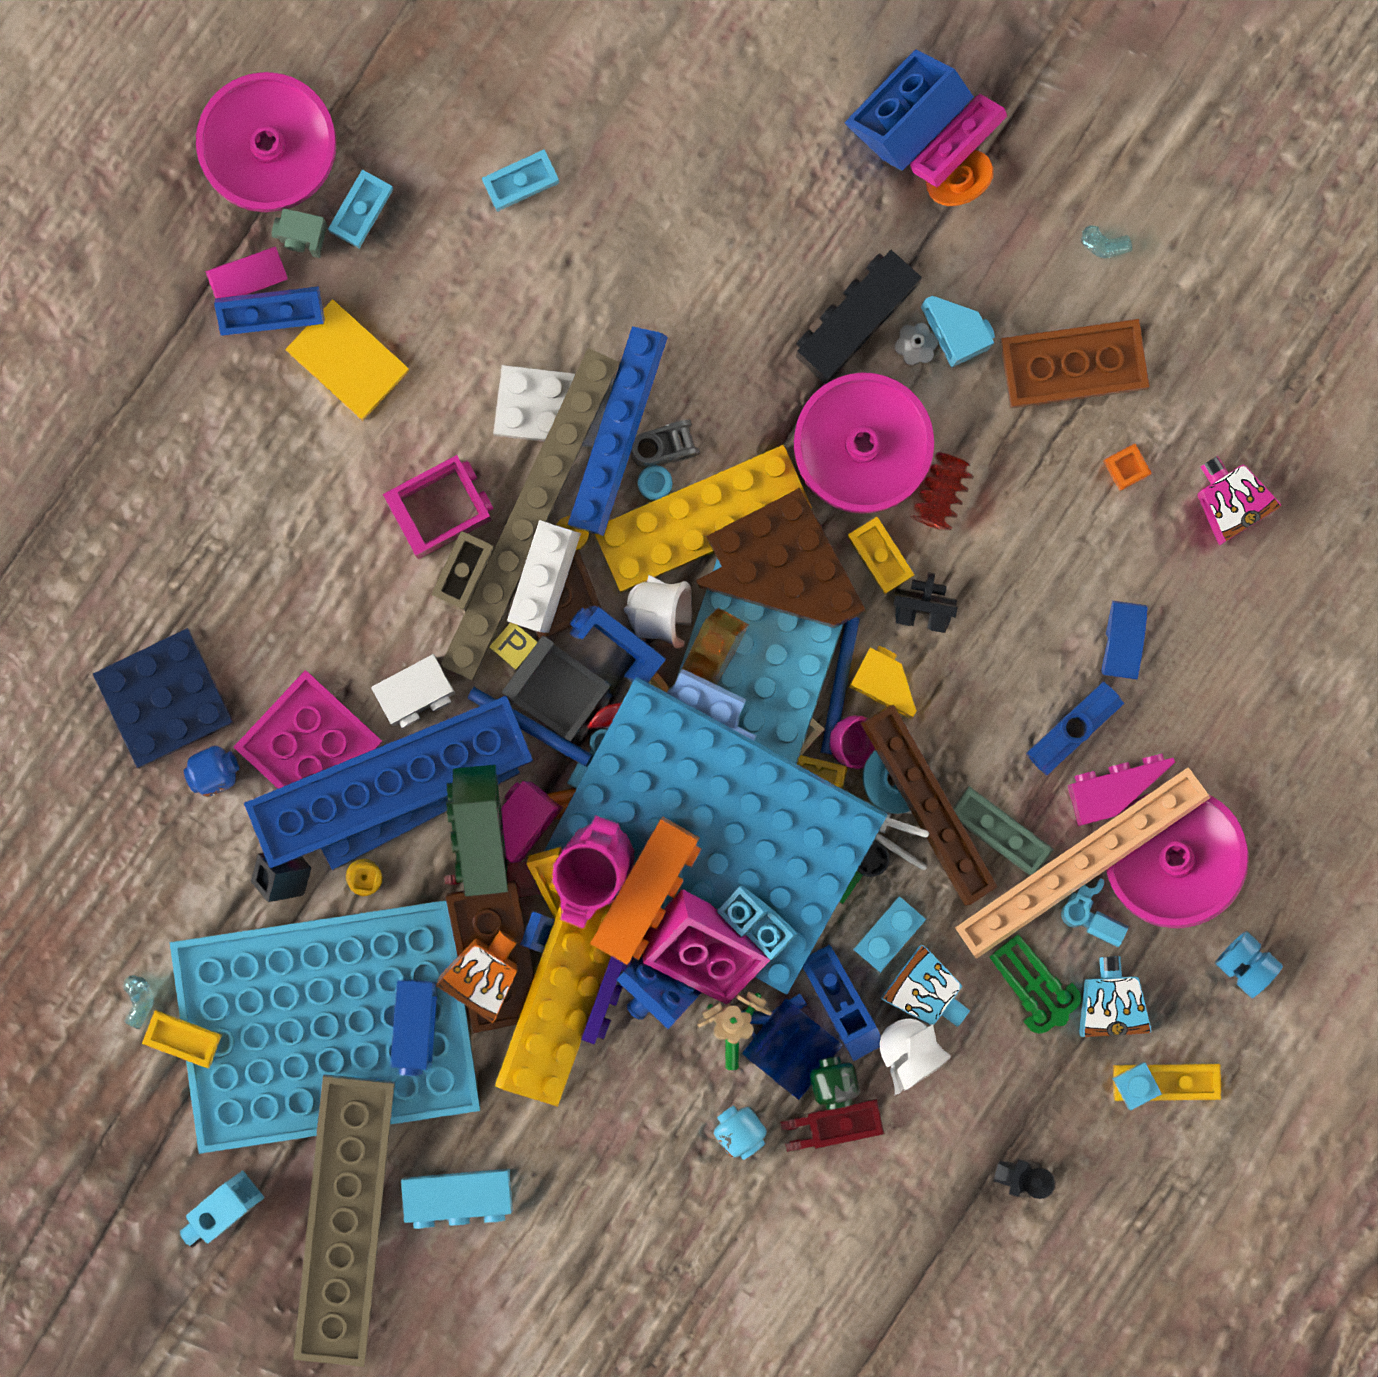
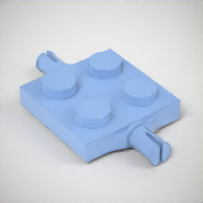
M684 669L681 670L676 683L668 689L667 694L753 741L755 740L757 735L737 727L739 724V714L746 699Z

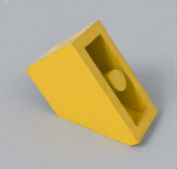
M878 646L877 650L870 647L849 688L886 707L894 704L899 714L912 719L917 710L902 664L895 660L897 655L882 646Z

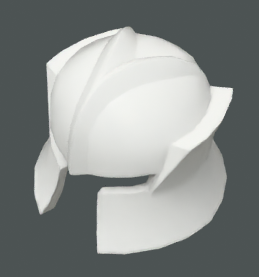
M648 575L647 582L636 585L630 591L627 606L623 610L628 616L636 636L639 638L659 639L671 644L676 649L684 646V641L676 637L675 624L688 626L692 624V592L688 582L666 584Z
M902 1019L889 1025L884 1030L880 1039L882 1058L887 1068L891 1066L890 1072L894 1083L895 1095L901 1093L903 1089L908 1090L939 1069L951 1057L937 1043L933 1024L927 1027L915 1019Z

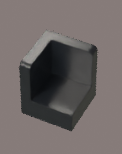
M258 853L251 882L267 902L300 897L305 894L311 866L303 857H300L285 864L269 868L264 853Z

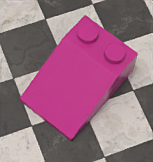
M683 889L664 908L666 913L657 929L650 926L643 937L649 941L642 953L644 964L726 1005L771 961L747 935L741 937L720 916L714 906Z

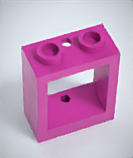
M458 455L383 494L418 560L457 540L461 531L468 534L492 521L488 513L494 509L485 491L477 493L472 481L478 478L469 461L461 463ZM456 472L478 515L425 543L402 500Z

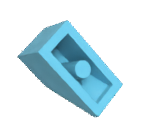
M935 296L926 298L921 305V309L951 368L988 351L994 344L993 338L995 335L993 328L987 319L982 320L978 311Z

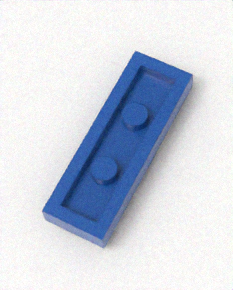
M319 286L216 298L214 302L221 336L323 324L325 320Z

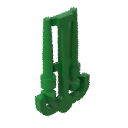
M1018 934L989 956L1009 986L1022 1001L1021 1005L1027 1012L1030 1011L1032 1013V1016L1023 1020L1032 1032L1042 1034L1048 1032L1055 1025L1064 1026L1068 1023L1069 1014L1077 1009L1081 1002L1079 990L1072 982L1063 990L1061 987L1063 984L1060 980L1050 973ZM1016 944H1018L1040 974L1036 979L1032 977L1011 950ZM1005 954L1028 982L1027 986L1023 988L999 960L1002 955ZM1045 980L1046 987L1051 993L1055 992L1060 1004L1069 1003L1072 994V1003L1064 1009L1057 1008L1039 985ZM1032 990L1035 991L1051 1012L1050 1020L1043 1026H1036L1034 1024V1021L1036 1023L1045 1022L1047 1014L1044 1010L1038 1008L1037 1005L1039 1003L1032 995L1029 996L1028 993Z

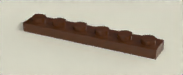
M894 704L885 707L861 722L863 729L919 827L929 832V836L926 839L964 905H971L996 889L998 886Z

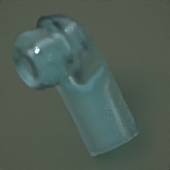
M1094 225L1087 226L1082 232L1081 242L1084 248L1101 259L1132 252V244L1128 235L1109 240L1101 234L1099 227Z
M131 975L123 983L124 991L128 992L133 1005L124 1022L140 1030L154 1004V997L148 982L143 977Z

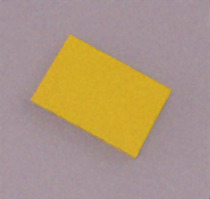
M332 299L323 308L324 323L307 326L285 350L363 421L410 370Z

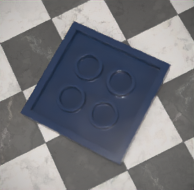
M188 628L93 673L138 769L234 724L194 637Z

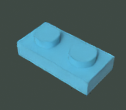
M545 149L482 177V182L498 212L559 184V179Z
M361 170L330 224L328 231L360 249L392 193L393 187L370 173Z
M898 896L853 950L881 973L926 919Z

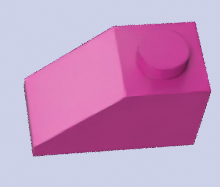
M522 781L521 784L515 783L506 793L504 799L507 802L501 808L506 859L511 863L521 862L563 809L561 805L551 799L532 781Z

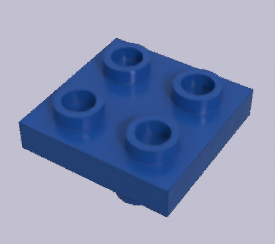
M641 955L639 960L636 959L616 979L634 996L627 1003L628 1012L634 1018L643 1020L647 1013L650 1012L667 1029L677 1021L702 993L644 964L643 955Z

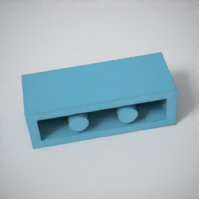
M510 1168L404 1177L401 1179L404 1223L413 1222V1228L415 1229L434 1227L435 1220L447 1219L451 1226L470 1224V1217L484 1216V1222L505 1221L506 1214L513 1212Z

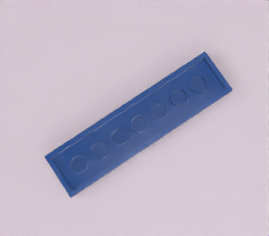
M506 695L244 802V805L269 868H273L446 798L447 783L453 782V768L496 764L497 776H500L534 761Z

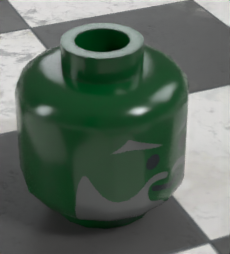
M840 1056L819 1060L821 1067L814 1069L810 1073L816 1102L825 1105L826 1110L853 1105V1099L860 1094L855 1066L850 1062H841Z

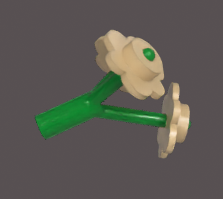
M748 991L746 996L739 993L736 995L738 1000L749 1005L746 1012L741 1013L740 1008L737 1006H731L729 1003L722 1007L720 1002L709 1004L701 1012L704 1017L697 1023L698 1027L714 1021L716 1024L714 1035L718 1039H725V1068L727 1070L739 1069L740 1038L748 1039L752 1036L753 1026L750 1023L755 1009L769 1016L772 1015L770 1009L765 1007L767 1001L761 997L760 993L754 994Z

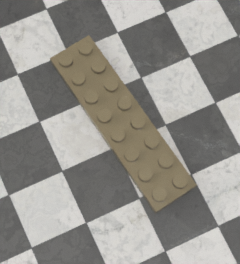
M323 1075L293 1360L365 1366L395 1082Z

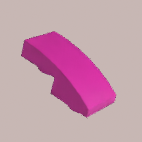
M276 246L205 271L215 298L247 295L288 280Z

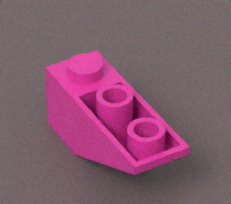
M1163 753L1142 758L1144 765L1130 769L1129 762L1108 767L1110 774L1096 777L1095 771L1074 776L1076 783L1067 786L1078 826L1117 816L1175 763L1174 757L1164 760Z

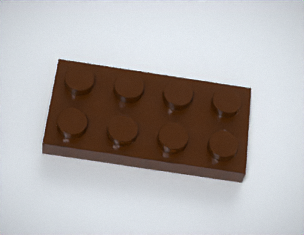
M516 881L508 882V892L465 896V891L463 890L446 894L445 897L457 956L476 938L490 946L499 931L505 932L517 941V944L507 957L518 965L517 972L494 1022H490L468 1007L473 1034L517 1025L535 975L530 950L520 945L525 933V926Z

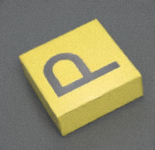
M510 622L489 647L517 670L535 647L537 641L517 624Z

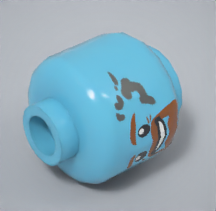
M733 1105L717 1117L720 1124L715 1128L714 1135L730 1157L736 1158L740 1156L742 1160H745L766 1144L763 1139L767 1134V1130L750 1107H743L737 1110Z

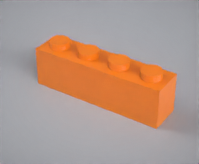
M662 817L590 944L628 965L632 957L639 960L649 941L643 938L650 926L657 929L666 913V910L661 908L667 895L674 898L684 879L678 877L685 864L692 867L701 851V848L696 846L700 837Z

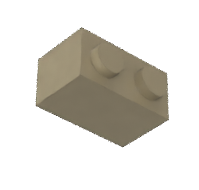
M461 531L431 594L433 598L465 613L495 549L494 546Z

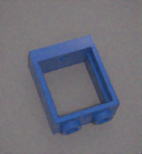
M397 980L390 1067L399 1068V1075L420 1076V1074H423V1070L432 1067L438 995L437 982Z

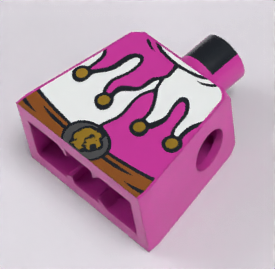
M1216 456L1200 467L1211 484L1198 493V498L1219 545H1222L1281 507L1279 501L1244 464L1228 472L1220 458Z

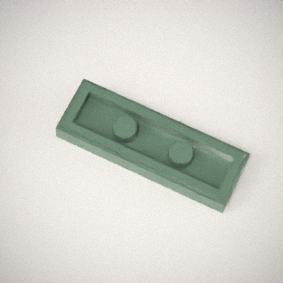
M970 786L953 807L964 828L1029 876L1042 867L1054 850Z

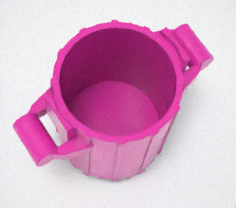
M595 816L592 824L586 825L581 829L579 828L554 862L552 882L561 898L562 914L560 920L584 928L587 920L593 916L598 908L612 902L634 867L635 850L627 837L628 835L620 830V824Z

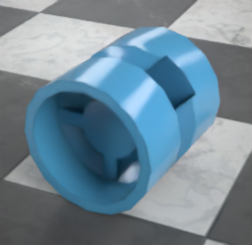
M1245 931L1221 953L1215 964L1228 977L1236 976L1238 978L1237 985L1250 998H1253L1274 980L1283 968V965L1270 952L1262 953L1260 951L1261 944L1248 931Z

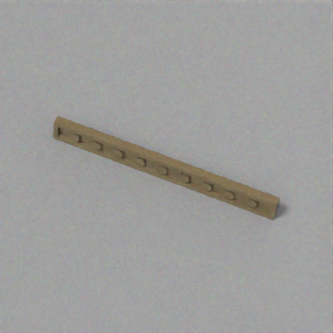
M587 348L440 666L470 680H474L520 581L539 520L547 522L618 370L620 362Z

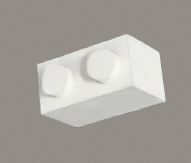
M434 654L371 687L392 726L400 724L401 728H405L420 720L418 714L430 707L435 712L451 703L449 697L455 694Z

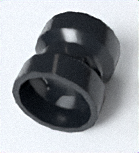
M872 842L857 871L866 877H875L882 874L890 862L887 849L878 842Z

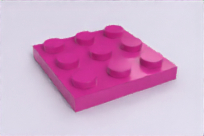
M305 670L233 748L279 789L378 748L383 741Z

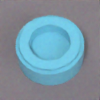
M648 466L641 471L638 477V489L641 495L650 501L667 496L672 490L671 474L662 466Z

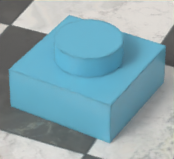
M1145 1062L1112 1078L1130 1111L1162 1094Z

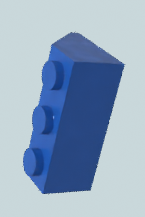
M915 49L845 121V124L882 160L903 171L940 134L942 129L956 115L962 112L974 96L954 68Z

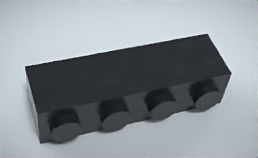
M890 250L885 256L879 253L867 266L868 275L861 282L856 278L843 292V295L846 296L844 301L838 307L832 304L819 318L823 322L815 332L809 329L796 343L799 347L796 358L825 384L832 380L920 284L922 277L894 251Z

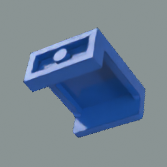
M589 606L586 609L582 607L569 623L573 626L569 634L574 638L583 640L594 626L636 659L624 675L632 683L636 677L648 683L666 660L600 607Z

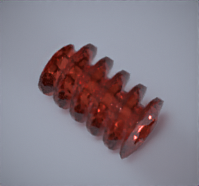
M937 452L935 459L940 464H933L929 469L935 477H927L924 481V484L930 490H921L919 493L920 499L925 503H915L913 507L920 516L913 515L910 517L931 528L951 531L953 527L945 519L946 517L957 518L958 514L950 507L951 505L963 504V501L956 496V493L968 492L969 489L961 481L962 479L973 480L974 476L966 470L968 466H971L968 462L947 453Z

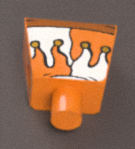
M503 931L498 932L490 946L477 938L474 939L439 976L436 986L493 1023L517 972L518 965L507 958L517 944V941Z

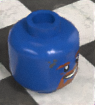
M214 745L188 758L187 767L184 769V776L188 786L194 793L211 797L231 788L235 784L236 771H239V764L231 751L226 753L224 749Z

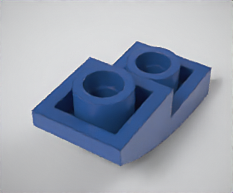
M1112 600L1105 633L1108 639L1101 669L1103 675L1138 680L1146 631L1147 605Z

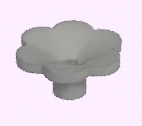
M918 323L914 327L910 325L902 327L899 332L900 338L895 343L896 352L903 355V359L908 365L913 366L918 362L929 363L934 357L933 350L938 346V340L934 334L930 333L928 325ZM915 340H919L920 344H916Z

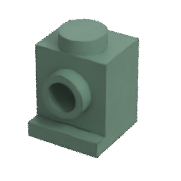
M283 208L281 218L276 217L274 220L272 238H277L281 243H285L284 248L304 252L305 248H307L313 257L320 258L327 223L324 217Z

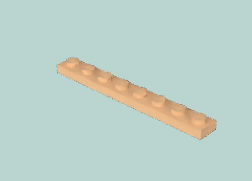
M1189 767L956 926L955 929L977 959L1210 799L1208 793Z

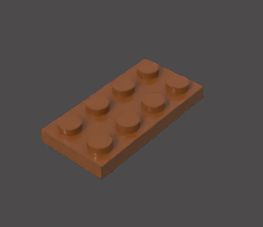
M1139 319L1006 337L1000 340L1010 409L1147 390L1149 388Z

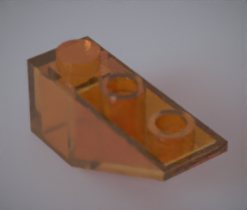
M720 608L716 609L705 619L682 669L717 685L735 655L749 624Z

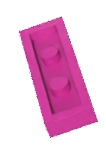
M979 93L910 163L912 172L938 188L1007 117L1005 109Z

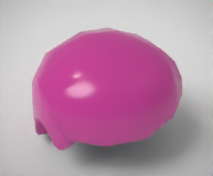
M848 716L837 722L830 733L829 747L831 753L839 763L846 767L862 769L869 756L875 751L873 744L861 725V722L868 719L866 717Z

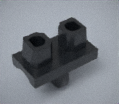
M928 572L926 581L912 579V590L895 588L893 606H896V623L914 626L917 610L929 612L927 629L945 633L951 617L956 618L958 609L957 599L937 596H945L947 586L935 584V573Z
M1018 1159L1017 1164L1008 1161L998 1162L994 1182L1010 1186V1195L1045 1199L1052 1195L1056 1188L1054 1175L1051 1171L1040 1168V1163Z

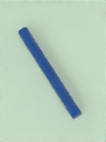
M859 617L845 622L820 751L823 754L832 755L829 747L830 733L837 722L841 721L860 621Z
M473 687L468 695V699L479 706L496 700L476 687ZM513 709L521 730L585 767L591 763L593 754Z

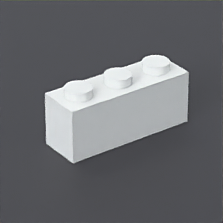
M539 520L510 609L508 622L538 632L549 633L581 533Z

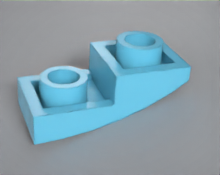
M740 886L717 911L741 937L747 935L770 960L775 959L798 934L773 909L743 886Z

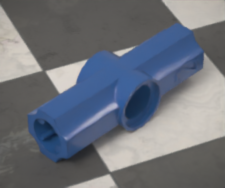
M1103 681L1026 752V755L1047 776L1124 705V702ZM1070 719H1076L1082 723L1084 731L1080 738H1073L1068 734L1066 725Z

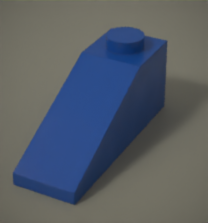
M829 944L809 955L802 968L852 1060L855 1061L879 1048L881 1035L831 945Z

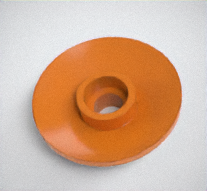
M974 150L938 188L926 181L927 191L930 197L941 205L958 206L966 204L978 198L988 188L993 178V165L986 154Z

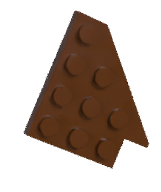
M800 488L706 536L721 567L696 580L698 587L832 628H836L866 612L863 603Z

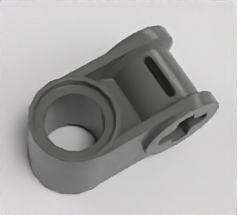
M691 420L677 421L662 428L639 434L635 438L631 450V457L634 463L639 467L646 468L669 462H679L699 455L700 450L695 447L690 431L692 426ZM644 442H649L656 447L657 453L651 458H644L638 453L637 447Z

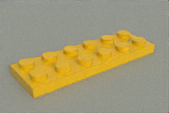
M783 444L609 520L604 536L595 534V537L620 593L640 583L647 582L648 575L656 578L713 553L706 536L798 488L801 489L811 509L812 507Z
M613 900L610 904L598 908L593 916L587 920L584 928L560 920L562 914L560 904L495 1084L496 1087L558 1107L611 955L590 943L612 906Z

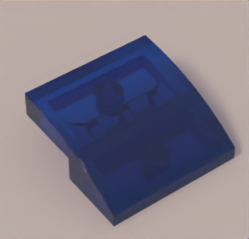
M785 999L741 1054L799 1100L812 1085L810 1073L814 1069L821 1067L819 1060L834 1057L843 1045L789 1000Z

